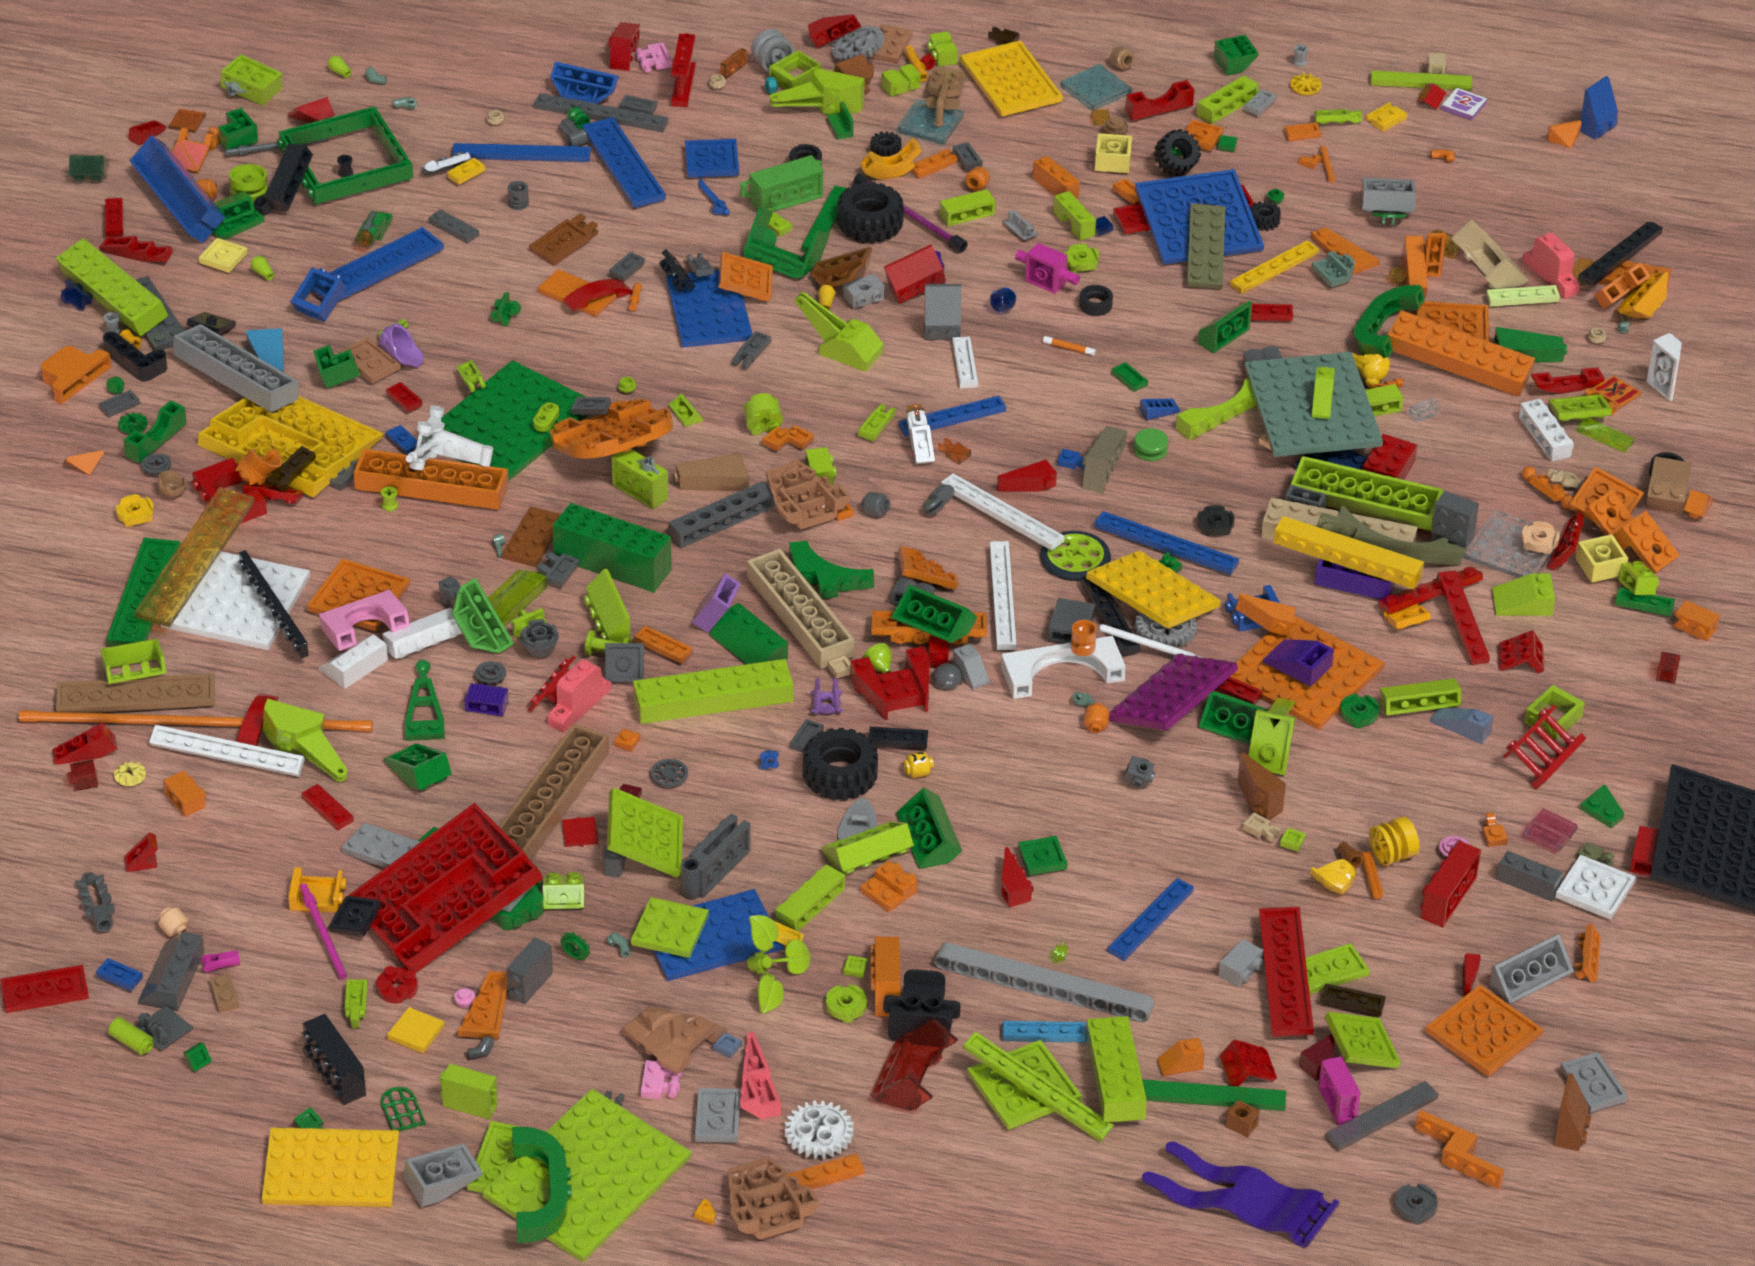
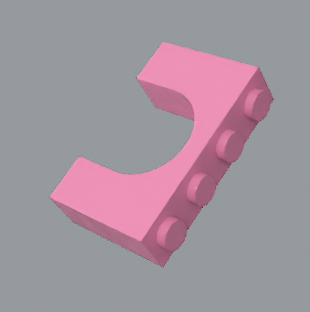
M390 590L319 614L322 631L339 651L357 645L354 628L352 627L357 622L369 619L380 620L392 632L410 626L407 609Z

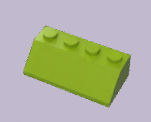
M603 569L586 587L584 603L586 607L589 606L590 617L595 619V627L597 632L600 631L601 639L623 643L626 637L631 638L630 616L608 569Z
M889 821L821 846L833 868L843 872V874L855 871L854 868L860 865L861 867L872 865L874 860H886L890 858V854L905 853L908 851L907 848L914 846L907 823Z

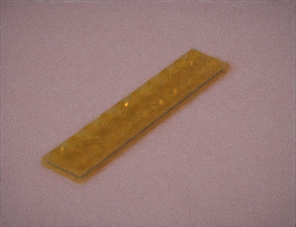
M221 487L218 489L135 610V617L171 627L254 504V497Z

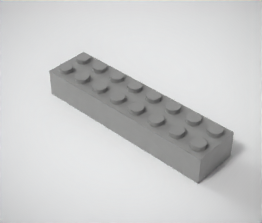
M200 324L173 336L174 356L267 411H276L298 400V380Z

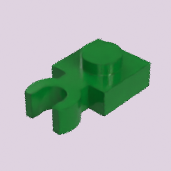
M311 1107L293 1119L294 1124L298 1128L326 1129L322 1127L324 1125L323 1120Z

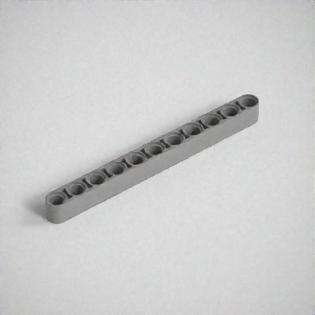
M943 943L934 960L935 965L945 971L1115 1016H1128L1130 1020L1137 1022L1148 1021L1155 1004L1153 998L1145 994L951 943Z

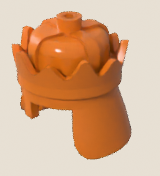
M249 449L247 454L237 462L238 466L235 471H239L241 478L245 482H249L250 485L259 484L260 486L265 484L269 474L283 463L281 455L275 449L269 450L263 458L255 454V449Z

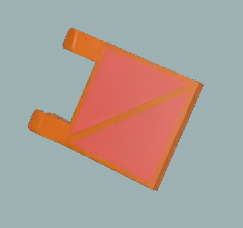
M182 127L172 153L188 172L198 174L210 147L215 143V138H213L212 133H207L204 143L188 140L190 136L188 128Z

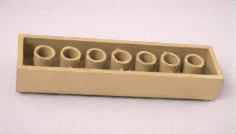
M1271 498L1263 520L1261 538L1274 540V530L1283 516L1316 526L1321 512L1337 517L1339 511ZM1352 514L1361 523L1380 534L1397 540L1416 543L1418 528L1416 526Z
M781 549L747 560V578L820 669L827 667L830 660L846 656L847 659L854 657L855 639Z

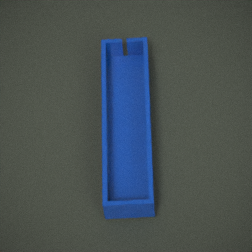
M153 135L145 141L129 160L186 232L196 240L203 243L213 232L212 228L216 229L225 218L167 145Z

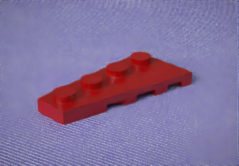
M1580 511L1573 515L1565 525L1558 546L1555 548L1547 565L1552 571L1558 566L1562 567L1568 558L1576 552L1585 517Z

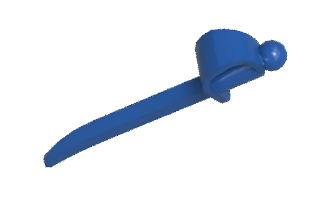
M700 178L699 185L701 189L713 201L712 213L729 215L730 210L725 206L726 202L720 200Z

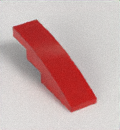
M136 236L106 237L99 247L101 251L116 256L147 262H167L173 253L171 246L156 247L154 241L139 242Z

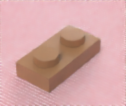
M230 973L210 977V984L218 1011L224 1012L238 1009L239 1002Z

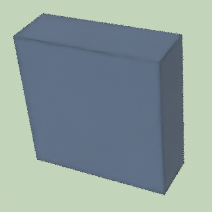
M724 1032L713 1045V1050L731 1059L742 1046V1040Z

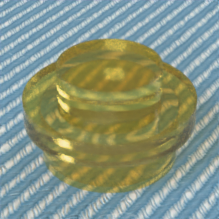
M1394 267L1389 272V279L1392 283L1402 282L1406 276V271L1401 267Z

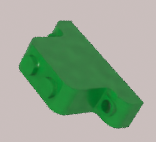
M539 881L532 886L510 912L500 910L492 916L494 921L503 930H512L533 919H537L544 913L543 895L538 890L541 882Z

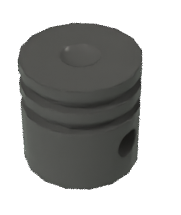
M522 181L511 182L507 188L509 207L514 210L527 208L529 205L528 185Z

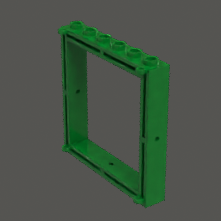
M375 106L278 131L279 139H277V144L284 154L288 144H306L371 126L395 163L320 184L308 166L301 183L303 188L307 189L308 196L312 198L314 206L322 202L404 180L409 181V179L413 178V164Z

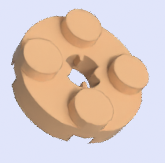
M1533 522V525L1529 527L1526 525L1523 528L1521 541L1526 550L1550 554L1558 546L1560 534L1549 523Z

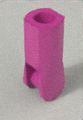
M238 950L219 954H206L201 958L205 972L240 965Z

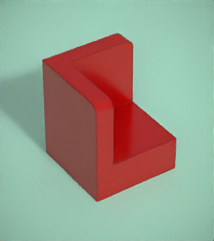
M1427 83L1417 101L1437 109L1447 92L1433 83Z

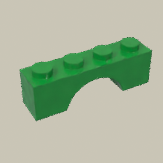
M171 400L159 409L157 419L148 432L143 434L134 430L123 440L125 457L141 463L145 457L153 453L187 424L185 407Z

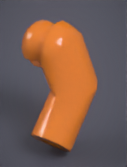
M211 126L208 133L213 134L215 143L210 147L209 151H213L220 143L218 128Z

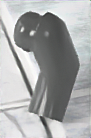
M490 1036L482 1038L478 1047L467 1049L468 1058L488 1056L494 1047V1039Z

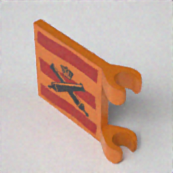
M1614 375L1592 389L1587 388L1584 392L1587 395L1601 394L1609 402L1608 404L1612 408V415L1619 408L1642 394L1641 391Z

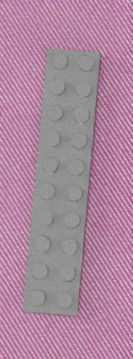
M364 822L342 846V852L386 868L420 842ZM530 889L501 910L510 912Z

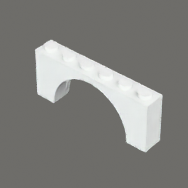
M1113 636L1096 638V649L1089 656L1074 654L1071 651V643L1001 654V670L1013 699L1032 696L1033 677L1041 669L1062 662L1088 666L1099 673L1106 684L1125 681L1126 666Z

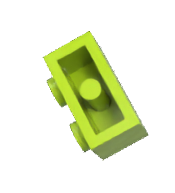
M1640 561L1622 563L1619 581L1634 595H1655L1656 588L1659 585V577L1651 569L1647 568Z

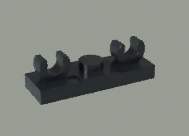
M665 249L662 252L665 259L659 262L662 270L666 273L671 272L676 278L672 284L680 293L684 291L686 286L692 291L696 287L676 257Z

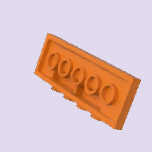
M872 610V635L880 637L891 635V642L898 644L905 642H914L916 644L929 643V637H935L892 619L891 616L894 611ZM972 612L978 618L969 634L952 643L956 645L967 643L968 636L974 638L987 637L986 612Z

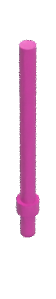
M306 883L301 884L299 888L303 895V902L306 908L310 910L339 979H345L347 974L316 906L315 896L311 894Z

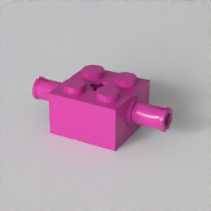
M1037 243L1028 253L1019 249L1015 254V260L1026 264L1025 281L1056 294L1066 284V281L1075 286L1080 281V275L1067 269L1068 255Z

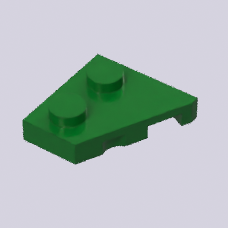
M1602 785L1580 805V810L1611 829L1624 819L1623 810L1606 785Z

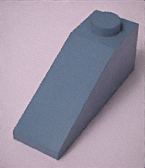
M1440 708L1430 719V722L1483 744L1491 734L1493 716L1478 709Z

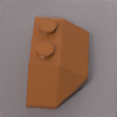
M866 247L816 262L810 275L820 286L830 285L832 287L862 278L869 265L872 248Z

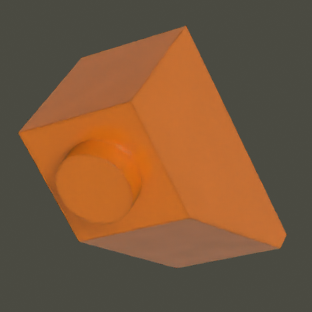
M1691 489L1684 511L1688 513V517L1697 520L1699 517L1704 518L1714 499L1707 494Z
M1199 1037L1178 1041L1157 1058L1162 1076L1203 1070L1205 1052Z

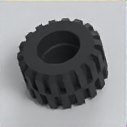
M1174 129L1164 135L1154 147L1156 150L1154 151V156H1156L1154 160L1156 163H1159V169L1162 168L1165 174L1169 172L1170 176L1174 174L1175 176H1180L1190 171L1199 162L1198 158L1201 157L1199 152L1201 147L1197 145L1199 142L1194 139L1195 136L1193 134L1189 135V132L1186 130L1183 132L1182 129L1177 131ZM1172 146L1177 147L1181 151L1183 159H1179L1173 154Z

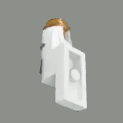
M921 404L907 406L906 417L911 447L914 450L916 465L934 463L930 426L927 425L924 408H922Z

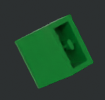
M1238 35L1215 41L1214 59L1226 76L1242 73L1259 56L1258 51L1246 35Z

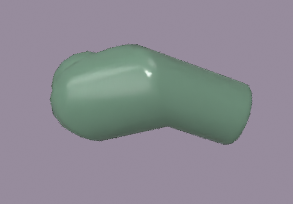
M405 97L392 100L393 108L404 107L412 110L417 107V101L414 98Z
M612 932L611 935L607 936L608 944L611 946L617 944L619 946L622 957H629L631 955L629 942L618 932Z

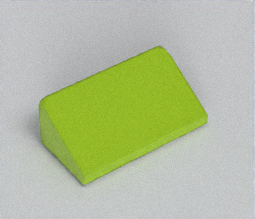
M682 393L668 404L685 427L704 420Z

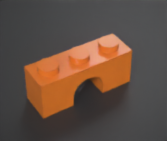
M1640 262L1595 293L1594 296L1602 308L1605 309L1651 276Z

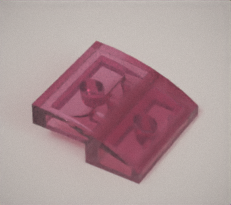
M1542 808L1535 820L1532 819L1522 836L1555 852H1559L1574 835L1578 825Z

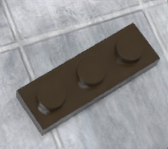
M1325 983L1320 1003L1381 1017L1386 996Z

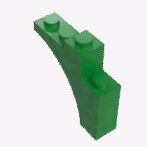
M807 540L789 542V560L810 585H816L821 599L838 597V592L874 588L873 569L841 567L817 555Z

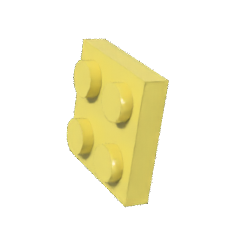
M216 238L198 257L199 263L230 273L248 254L247 247Z

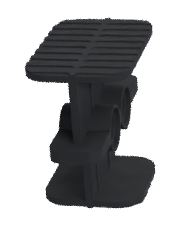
M910 969L904 974L902 996L886 995L884 997L883 1010L886 1013H890L888 1019V1037L890 1040L938 1046L947 1045L950 1042L952 1018L957 1019L960 1017L961 1004L958 1001L944 1000L945 976L941 972Z

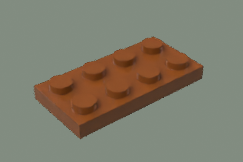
M530 506L502 552V559L537 567L553 542V524L561 514Z

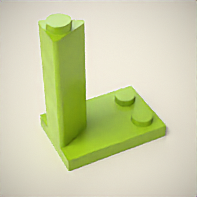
M1276 698L1268 711L1256 710L1248 756L1271 773L1285 775L1287 771L1296 717L1288 715L1295 704V701Z

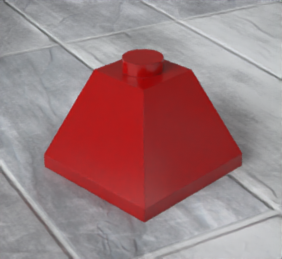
M328 97L298 106L288 113V117L308 123L335 116Z

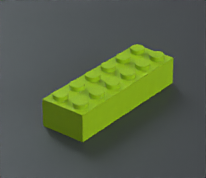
M1118 1016L1087 1019L1086 1040L1103 1122L1146 1120L1147 1100L1129 1017Z

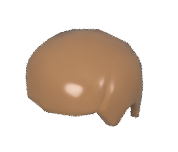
M163 471L158 475V489L166 496H179L186 490L185 478L181 479L177 471Z

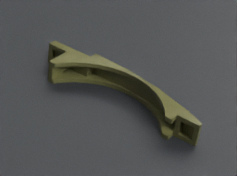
M1343 506L1340 507L1337 517L1321 512L1316 527L1427 563L1460 565L1466 548L1448 543V539L1444 537L1432 542L1414 543L1385 536L1361 523Z

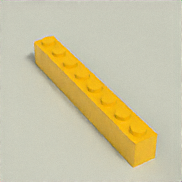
M1283 516L1274 530V544L1411 589H1415L1423 575L1424 561Z

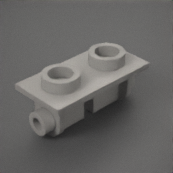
M1016 210L1009 211V219L1003 223L1025 241L1038 235L1034 230V226L1025 219H1022V216Z

